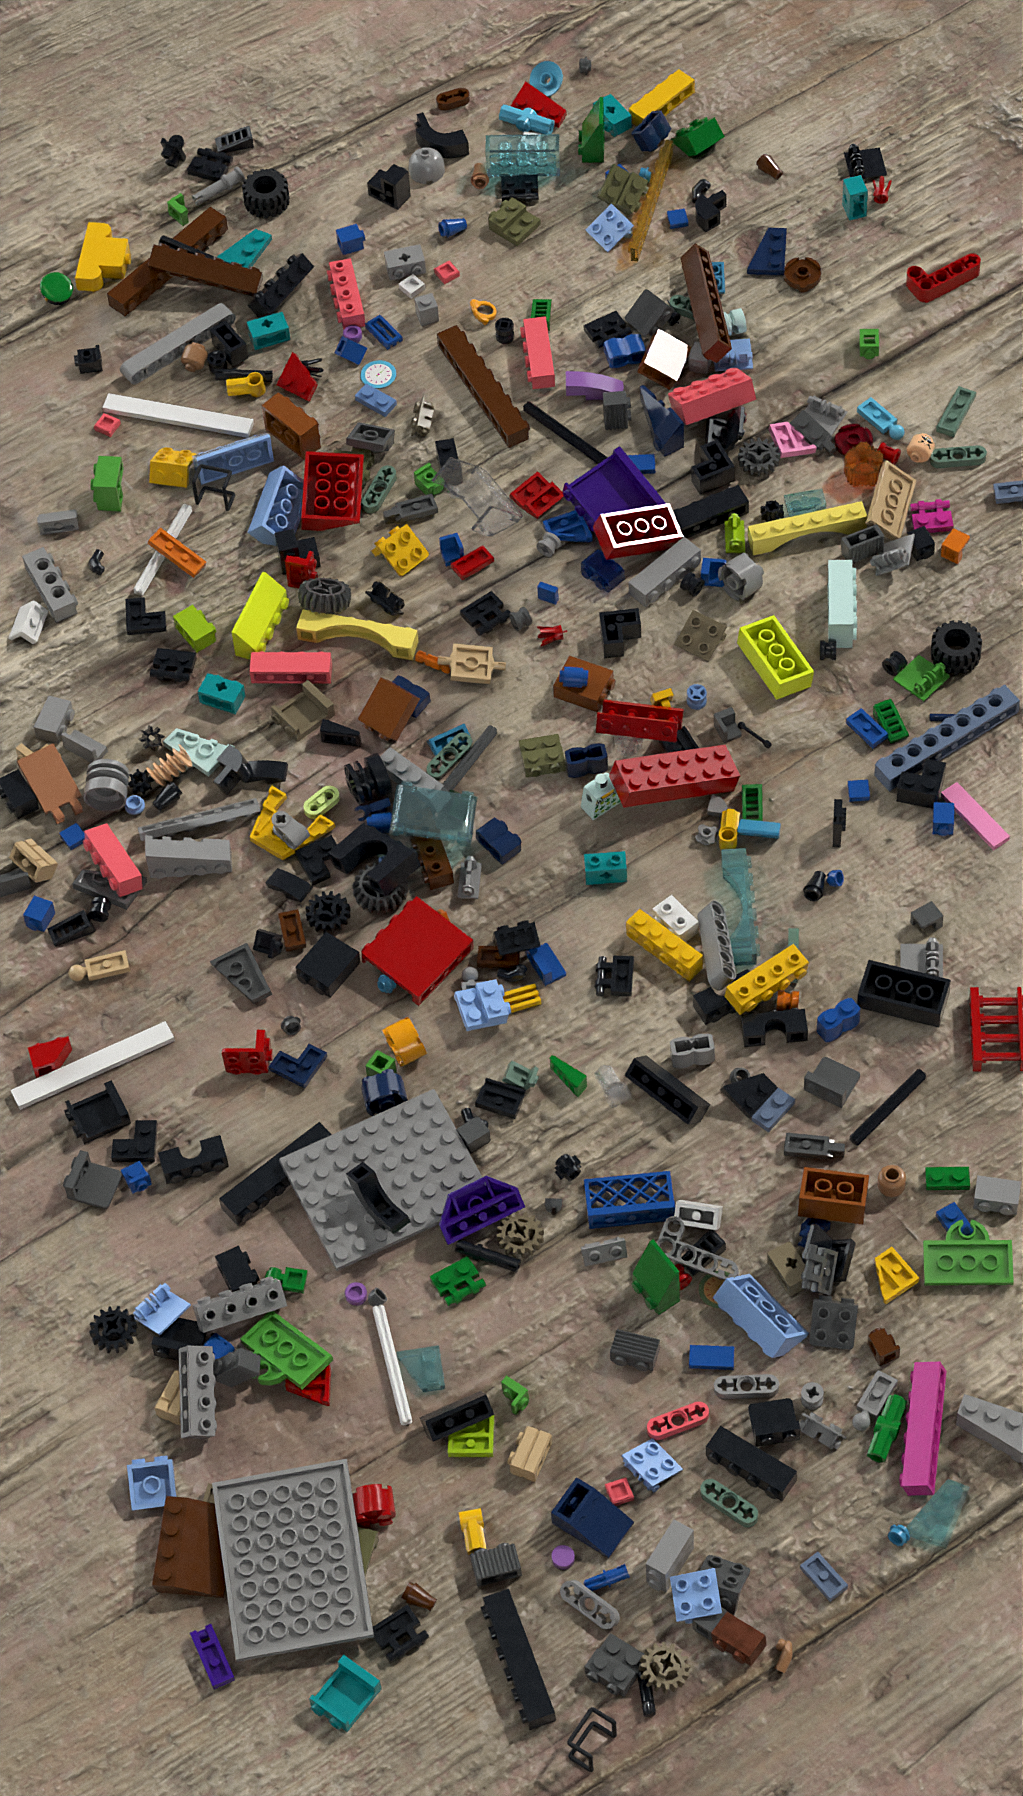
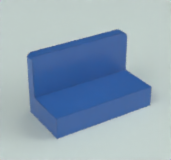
M548 943L542 944L540 948L525 951V956L545 986L566 976L565 969Z

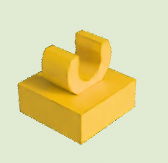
M669 688L653 693L650 698L651 704L671 707L669 701H672L674 696L672 689Z

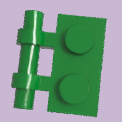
M468 1256L430 1276L432 1284L441 1297L447 1293L450 1294V1296L444 1298L447 1306L462 1302L463 1298L470 1294L475 1295L479 1293L480 1289L486 1286L483 1278L476 1282L474 1281V1279L479 1277V1272ZM464 1284L467 1285L465 1288H463V1289H461V1290H459V1291L456 1290L457 1288L461 1287V1286L464 1285Z

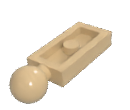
M126 951L86 959V967L73 965L70 967L68 974L73 981H80L85 975H88L89 981L130 972Z

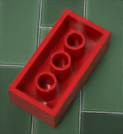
M670 503L600 514L593 525L606 560L668 550L683 538Z

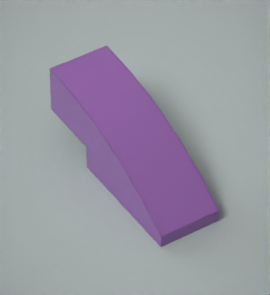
M566 371V396L585 395L586 400H603L604 392L624 391L623 381L590 372Z

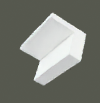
M34 600L20 607L8 639L13 640L21 636L31 644L36 643L48 610Z

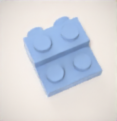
M496 979L476 983L475 988L455 992L454 998L466 1031L507 1023L508 1016L511 1014V1007L509 1002H504V988L502 984L498 985Z
M168 1456L154 1457V1462L146 1463L145 1459L132 1460L131 1465H127L132 1511L164 1507L166 1496L177 1497L173 1460H168Z

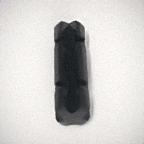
M640 1671L637 1675L643 1715L645 1717L654 1716L656 1709L652 1685L646 1686L648 1679H641L643 1671Z

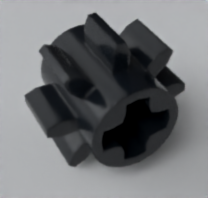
M776 500L766 501L765 506L760 507L761 520L769 522L780 518L783 519V504L779 505Z
M148 725L147 730H140L143 734L138 740L145 742L143 748L147 749L150 746L151 750L155 751L156 746H163L161 739L165 738V736L158 734L160 728L156 727L153 730L152 726ZM150 735L155 738L153 741L149 739Z
M137 769L133 775H129L131 781L128 782V785L133 788L132 791L135 794L139 791L145 795L146 791L152 790L151 782L154 780L149 776L147 770L140 772Z
M568 1154L560 1156L555 1162L556 1175L560 1180L563 1178L568 1181L574 1180L581 1173V1161L576 1155L572 1157Z

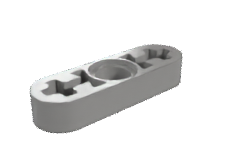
M771 1374L721 1376L714 1382V1393L720 1399L768 1398L775 1396L779 1391V1381L777 1377ZM744 1382H749L753 1388L750 1391H743L740 1385ZM756 1382H759V1390H757ZM767 1382H771L772 1387L770 1390L766 1387ZM722 1384H726L727 1391H722Z
M570 1580L562 1584L560 1588L561 1597L603 1629H610L619 1623L620 1616L618 1611L577 1580ZM574 1586L573 1591L576 1594L570 1596V1590L568 1589V1587ZM587 1598H591L595 1603L592 1611L585 1607V1600ZM610 1613L609 1618L612 1621L606 1623V1617L603 1614Z

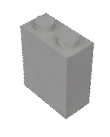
M673 1519L646 1562V1582H648L651 1588L657 1591H668L671 1586L670 1577L678 1575L694 1549L693 1529Z

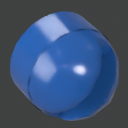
M832 870L827 874L826 881L830 886L837 887L843 885L844 875L841 870Z

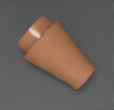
M482 163L474 165L471 183L477 189H483L489 183V177Z

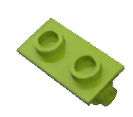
M735 513L730 515L729 521H725L726 553H745L744 520H740L738 514Z

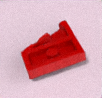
M292 352L276 385L310 402L318 384L311 377L306 366L302 364L299 356Z

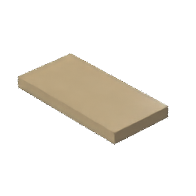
M887 460L881 466L866 524L869 526L877 524L884 536L893 541L901 538L916 480Z

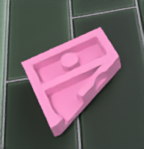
M789 422L769 425L768 430L775 446L779 448L780 458L816 453L817 447L814 444L810 445L804 440L805 437L796 431Z

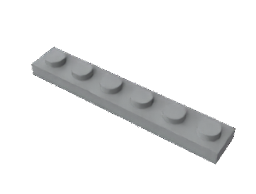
M254 798L138 827L141 841L145 840V835L152 836V839H157V837L164 835L170 837L180 831H194L199 826L205 825V827L216 825V822L223 820L225 822L234 821L236 817L243 815L250 817L259 812L260 807L257 799Z

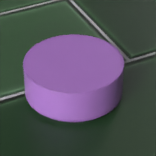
M350 325L343 330V336L358 343L362 339V330L356 325Z
M358 1282L349 1284L345 1289L347 1302L355 1306L363 1304L367 1299L366 1287Z
M560 1545L553 1550L552 1563L556 1568L565 1570L574 1564V1551L569 1546Z

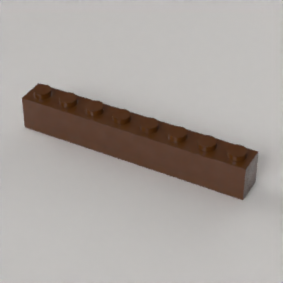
M209 207L172 239L203 251L228 230L226 216ZM148 258L107 293L109 306L123 316H127L174 276L150 271L148 268L150 258Z
M695 243L680 259L698 332L701 353L707 360L718 363L732 349L709 251Z
M455 325L437 333L439 349L507 447L510 448L528 440V431L530 430L528 422L522 419L519 409L512 405L510 396L508 394L505 395L499 381L496 382L493 372L490 368L487 369L482 356L477 355L474 345L468 342L465 332Z

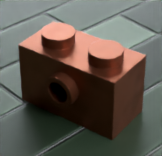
M729 1612L725 1613L711 1632L713 1645L719 1651H727L732 1654L737 1662L741 1664L746 1663L749 1666L753 1665L767 1645L765 1634Z

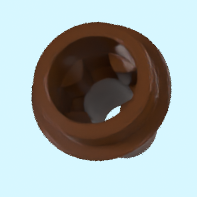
M763 154L757 160L756 165L758 169L775 180H778L783 175V171L771 155Z
M409 1582L401 1597L406 1601L405 1603L432 1611L437 1601L419 1584Z

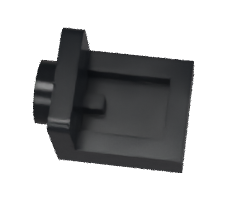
M258 929L253 950L268 954V958L273 959L282 952L283 942L281 941L283 935Z

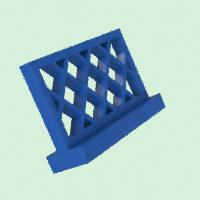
M670 1171L584 1179L589 1229L665 1222L666 1219L675 1214V1201ZM658 1179L667 1180V1183H665L662 1187L656 1185L654 1182ZM642 1181L645 1185L639 1190L633 1186L635 1182ZM620 1183L624 1187L617 1192L611 1188L613 1184ZM598 1185L602 1188L597 1194L589 1190V1186ZM649 1187L657 1191L652 1197L644 1193ZM628 1189L636 1193L631 1199L623 1195ZM606 1191L614 1195L609 1201L601 1197ZM664 1195L669 1198V1201L658 1202L657 1199ZM639 1197H642L645 1200H647L646 1203H635V1201ZM618 1199L626 1203L621 1206L613 1205ZM596 1201L604 1205L601 1208H591Z

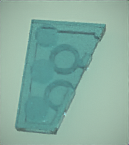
M947 1479L906 1527L910 1537L947 1550L970 1487Z

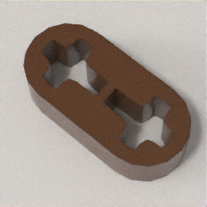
M466 88L446 91L436 97L437 108L442 111L465 106L470 101V94Z

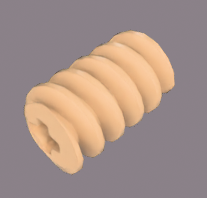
M178 744L180 751L172 749L173 756L166 753V761L159 758L161 765H157L154 762V770L146 768L157 784L165 786L167 784L166 780L171 782L173 781V776L178 777L180 775L179 771H186L185 765L189 768L192 767L190 756L180 744Z

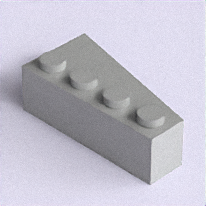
M145 835V857L150 878L162 879L173 876H201L211 873L224 874L232 872L230 840L202 839L201 842H196L192 838H183L182 841H176L166 836H163L162 840L152 839V836Z
M964 1394L957 1413L956 1425L978 1439L987 1441L996 1450L1005 1452L1014 1461L1023 1463V1413Z

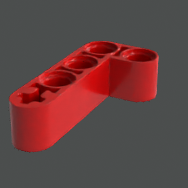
M970 253L929 275L921 267L911 266L907 269L906 287L920 302H931L977 278L980 274L981 258L977 254Z

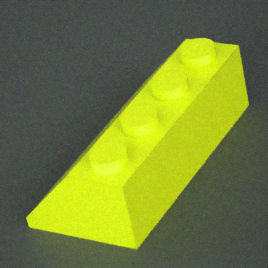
M266 572L261 573L231 632L235 655L251 660V652H265L268 640H271L273 637L275 626L279 625L283 610H286L289 605L286 589Z

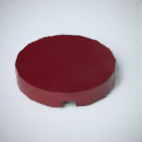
M847 424L842 426L835 435V448L846 457H862L871 450L873 435L868 428L860 427V424Z

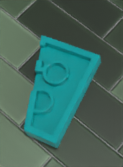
M254 229L218 255L217 258L229 263H239L242 267L249 269V267H253L270 244L272 235Z

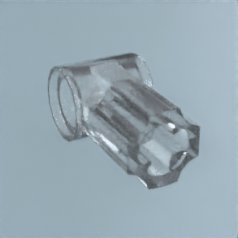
M604 1065L594 1073L611 1108L632 1099L629 1088L624 1082L621 1083L611 1065Z

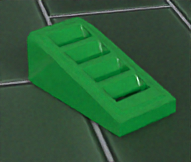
M533 299L531 318L546 317L547 328L550 331L552 299Z
M892 699L882 701L873 706V715L878 724L888 733L887 739L890 744L909 737L908 731ZM900 729V732L891 734V732Z
M762 784L742 785V819L763 821ZM746 794H758V797H746ZM746 801H758V804H746ZM746 808H758V811H746ZM759 815V819H746V816Z
M551 1055L549 1058L550 1069L579 1097L587 1088V1076L556 1056Z

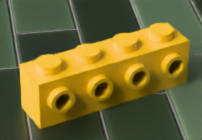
M641 909L626 921V935L630 939L638 943L690 982L703 969V955Z
M792 944L728 985L725 991V998L739 1015L745 1011L750 1012L762 1000L764 1002L769 1000L776 991L786 989L790 982L803 978L807 974L809 962L798 948Z

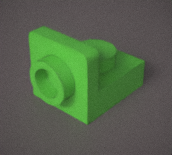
M180 193L171 198L167 205L169 215L184 226L189 223L188 210L185 207L184 195Z
M506 1375L501 1381L502 1391L508 1399L514 1400L511 1403L512 1413L516 1415L520 1410L523 1411L529 1403L528 1389Z

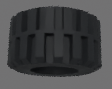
M260 169L258 172L254 171L252 175L249 174L247 179L243 181L244 205L246 210L250 211V214H256V217L259 218L261 216L264 218L269 216L276 217V214L280 215L282 210L287 209V205L290 203L288 182L282 173L279 174V171Z
M952 620L949 624L945 622L942 624V627L938 626L936 632H933L931 660H933L934 665L943 663L947 674L954 673V675H959L961 672L966 674L967 670L972 671L974 666L979 664L982 649L981 634L977 632L975 626L970 627L971 624L968 622L964 624L962 623L963 621L958 620V622H954ZM958 645L964 649L954 650L949 648V646Z

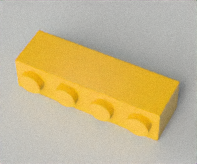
M680 69L670 74L666 80L630 106L629 113L632 116V124L637 127L652 111H662L664 116H666L695 93V80Z

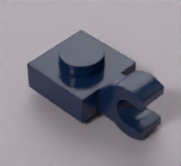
M385 798L365 806H357L354 808V811L362 810L364 815L358 818V821H364L369 816V813L374 811L375 814L386 812V807L391 806L389 798Z
M807 1218L801 1224L799 1236L802 1237V1240L798 1245L805 1248L807 1235L812 1224H818L827 1233L830 1230L831 1222L823 1219Z

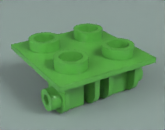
M918 655L893 680L924 702L950 676L945 673L946 667L943 663L934 665L921 655Z

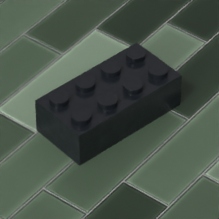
M868 960L857 995V1005L861 1009L939 1028L950 994L951 980Z

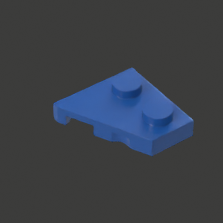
M575 510L543 521L545 531L555 534L560 541H593V536L583 516L580 517Z

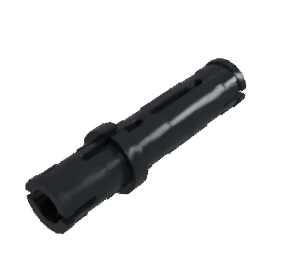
M216 368L215 381L245 378L250 373L258 372L262 375L264 382H273V370H238L237 368Z
M462 1239L458 1240L456 1244V1253L472 1257L474 1261L481 1260L514 1271L515 1273L520 1268L521 1259L484 1248L482 1244L478 1243L475 1245Z

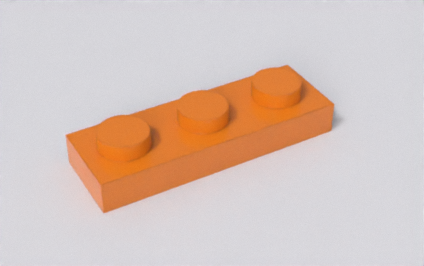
M161 527L148 540V544L193 578L206 566L204 559Z

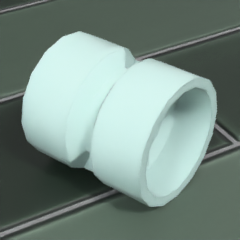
M741 308L730 310L729 314L723 312L729 336H731L732 332L740 334L747 331L745 316Z

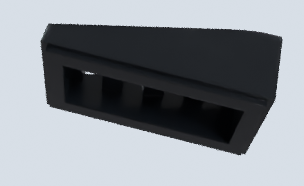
M250 126L215 138L218 153L254 148Z
M322 719L320 727L321 742L361 747L359 731Z
M85 910L48 928L55 947L96 931ZM65 928H68L70 933L67 934ZM57 931L61 932L62 937H58Z
M712 1229L693 1245L702 1250L706 1247L710 1253L718 1256L726 1250L725 1241ZM688 1250L681 1257L682 1260L689 1261L690 1258H693V1252ZM703 1259L702 1267H706L713 1259ZM683 1265L692 1276L699 1272Z

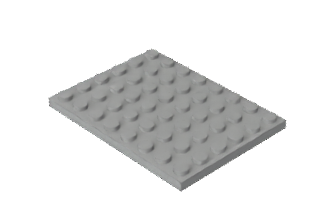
M435 1089L279 1158V1162L336 1271L438 1225L447 1195L482 1178ZM362 1162L375 1171L381 1187L390 1200L409 1216L411 1222L394 1234L388 1229L383 1230L374 1221L359 1201L349 1183L346 1173Z
M347 1459L212 1483L237 1662L374 1637Z

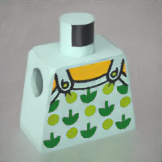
M609 773L596 775L595 779L583 788L581 808L592 820H595L621 803Z

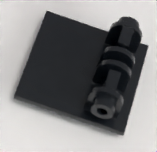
M851 144L848 152H844L850 177L861 175L862 179L887 176L880 147L859 150V146Z

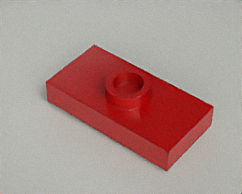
M482 545L451 563V568L461 580H464L493 563L494 557Z

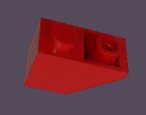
M69 1036L58 1037L52 1041L37 1043L28 1047L36 1078L61 1068L72 1051Z

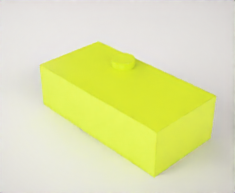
M774 615L739 628L737 644L776 700L811 687L814 670Z

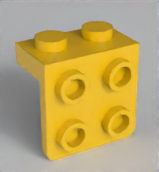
M169 447L160 449L150 460L149 483L187 488L189 485V467L193 463L192 456L196 455V453H191L190 450L175 451Z
M407 524L401 528L396 526L388 532L391 535L387 539L384 537L380 538L374 543L376 547L371 550L375 557L382 553L399 576L405 575L429 556V552Z

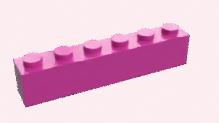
M940 1361L914 1362V1371H911L910 1374L912 1390L908 1393L910 1404L909 1412L906 1413L908 1428L907 1432L904 1433L905 1453H902L903 1474H900L899 1477L900 1486L908 1496L934 1495L947 1374Z

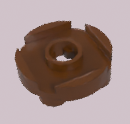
M799 257L794 258L785 266L784 281L790 287L805 293L819 284L822 275L820 264L809 257L800 260Z

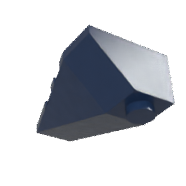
M641 385L640 400L655 449L666 457L684 448V422L672 408L666 409L665 403L662 400L657 401L655 394L644 385Z

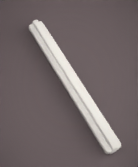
M183 504L167 530V533L175 539L192 512L190 505ZM157 550L134 587L136 595H144L165 559V556Z
M383 1305L374 1306L373 1314L401 1425L411 1424L412 1417L385 1308Z

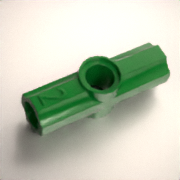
M896 1394L889 1395L882 1415H879L873 1431L874 1436L867 1452V1457L874 1462L885 1463L892 1443L897 1439L901 1427L900 1421L907 1406V1400L903 1399L902 1396Z

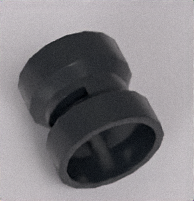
M509 318L498 319L495 323L496 340L501 344H509L514 340V323Z

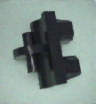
M173 135L170 137L169 142L162 138L160 142L163 147L161 156L166 159V165L177 168L179 161L185 162L186 155L182 150L185 144L184 139L180 135Z

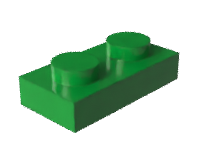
M925 1167L926 1190H970L969 1167Z

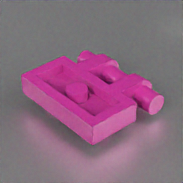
M935 499L934 502L918 501L917 503L910 504V511H918L919 513L912 514L913 530L925 526L929 533L952 531L954 525L951 511H943V508H950V501ZM936 509V512L925 513V510Z

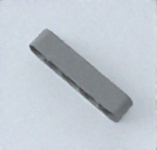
M714 900L697 914L708 981L715 990L721 991L736 978V971L725 910L719 902Z

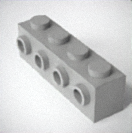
M266 1277L260 1280V1284L252 1286V1283L240 1286L238 1291L231 1292V1290H226L218 1293L219 1297L211 1299L208 1296L198 1299V1303L192 1306L199 1330L205 1333L286 1307L287 1303L280 1280Z
M186 1346L179 1349L181 1438L206 1439L215 1436L217 1422L215 1420L216 1399L214 1397V1386L216 1379L213 1375V1365L215 1362L213 1346Z

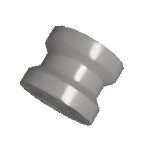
M546 532L543 540H540L536 546L541 554L546 557H552L555 549L561 546V541L555 534Z
M810 1382L803 1386L801 1403L806 1409L817 1410L822 1406L824 1391L821 1385Z

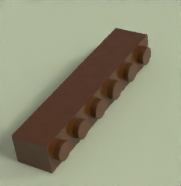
M159 243V245L153 244L148 262L150 271L252 297L260 290L263 279L262 272L256 267H249L248 269L236 262H231V264L225 263L223 259L217 257L209 259L201 253L190 254L182 248H177V250L170 249V246Z

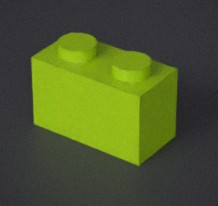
M193 604L173 616L175 628L196 653L216 642V628L211 622L208 623L203 612L200 609L197 610Z

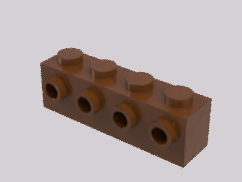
M430 807L407 813V822H404L406 833L412 836L410 839L411 847L419 855L418 860L424 870L421 872L424 883H428L430 890L454 884L453 871Z

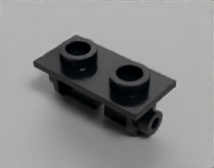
M375 581L372 585L373 590L365 591L371 597L370 600L375 604L381 605L387 614L392 616L404 614L401 611L405 606L404 600L394 592H391L388 597L390 589L382 582Z

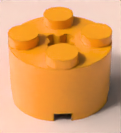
M409 1017L403 1018L382 1030L388 1046L393 1051L400 1067L427 1054Z

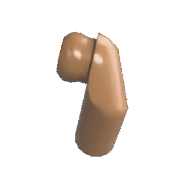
M780 1639L776 1649L782 1653L775 1669L785 1673L792 1659V1643L789 1640Z

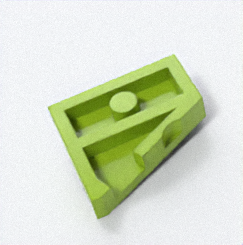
M494 1415L448 1435V1457H493Z

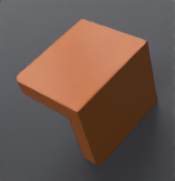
M953 528L942 543L941 557L959 564L962 560L963 548L970 540V536Z

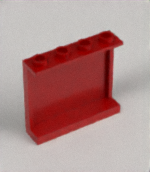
M416 896L412 901L409 900L404 905L399 915L396 914L391 918L389 925L385 929L378 931L371 943H367L361 951L362 962L364 964L367 961L411 994L412 1001L420 1006L474 949V940Z

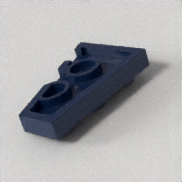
M768 227L747 268V274L784 275L787 228Z

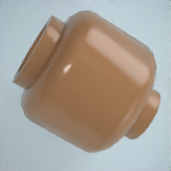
M195 342L185 346L181 356V363L187 371L195 372L204 368L208 357L205 347Z
M896 1165L883 1167L878 1175L877 1185L879 1191L887 1197L901 1195L906 1186V1174L903 1169Z

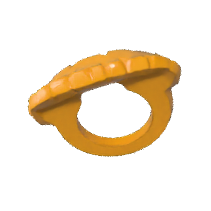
M476 299L470 301L473 315L483 325L488 324L489 321L496 317L497 310L490 302L478 301ZM480 306H489L493 313L486 315L479 313L477 309Z

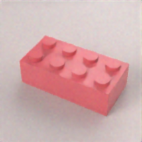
M738 368L727 369L725 373L711 375L706 380L694 381L687 387H678L673 392L668 393L671 408L685 425L756 400L752 379Z

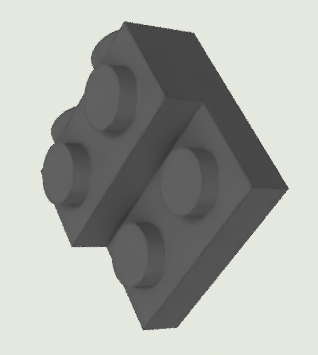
M358 422L346 438V445L356 449H369L376 453L389 451L394 444L395 430Z
M610 1633L602 1646L595 1650L584 1666L585 1674L592 1682H600L605 1685L606 1689L613 1695L619 1694L625 1697L638 1678L637 1674L640 1672L639 1666L641 1664L640 1659L644 1653Z

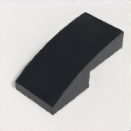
M270 760L248 761L251 766V774L246 783L265 780L267 784L286 781L287 762Z
M279 868L265 882L268 888L283 892L286 898L302 902L313 889L312 885Z

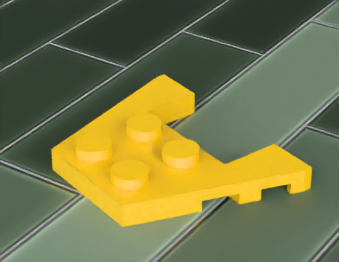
M271 786L268 791V797L263 803L261 814L258 816L250 834V841L283 861L293 855L295 850L311 844L335 828V823L320 814L307 828L310 836L295 850L291 849L273 833L272 824L273 814L278 812L276 810L287 799V795Z

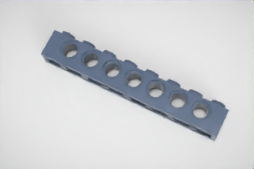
M1006 685L993 689L987 696L977 699L967 708H962L951 718L944 719L938 726L929 728L925 734L918 738H913L907 745L895 749L889 756L880 758L875 764L874 776L890 792L898 787L902 771L913 774L921 773L926 759L940 761L1018 713L1020 700Z

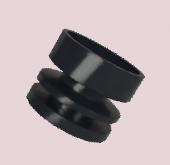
M378 753L364 758V768L358 761L353 762L354 768L350 763L344 765L348 789L359 805L365 803V798L368 801L372 800V790H374L378 797L392 793L389 775Z

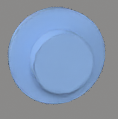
M132 795L127 798L125 803L127 813L137 815L145 809V802L141 797Z

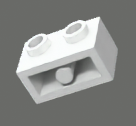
M672 895L652 908L653 919L684 942H687L699 933V921Z

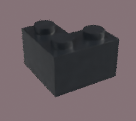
M395 164L386 172L379 169L367 182L369 196L396 210H399L411 197L409 172Z
M718 439L701 445V463L691 466V481L700 495L735 481V466Z
M294 529L274 533L278 559L283 575L286 574L285 560L287 555L306 559L309 551H313L314 559L317 560L316 568L321 567L315 537L296 540Z
M639 608L599 612L604 659L623 657V640L641 638Z
M926 759L922 775L902 771L897 787L896 802L933 809L934 802H939L945 779L946 763Z

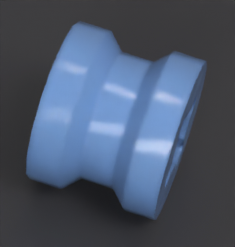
M694 684L687 689V705L691 709L699 710L706 706L707 691L704 686Z

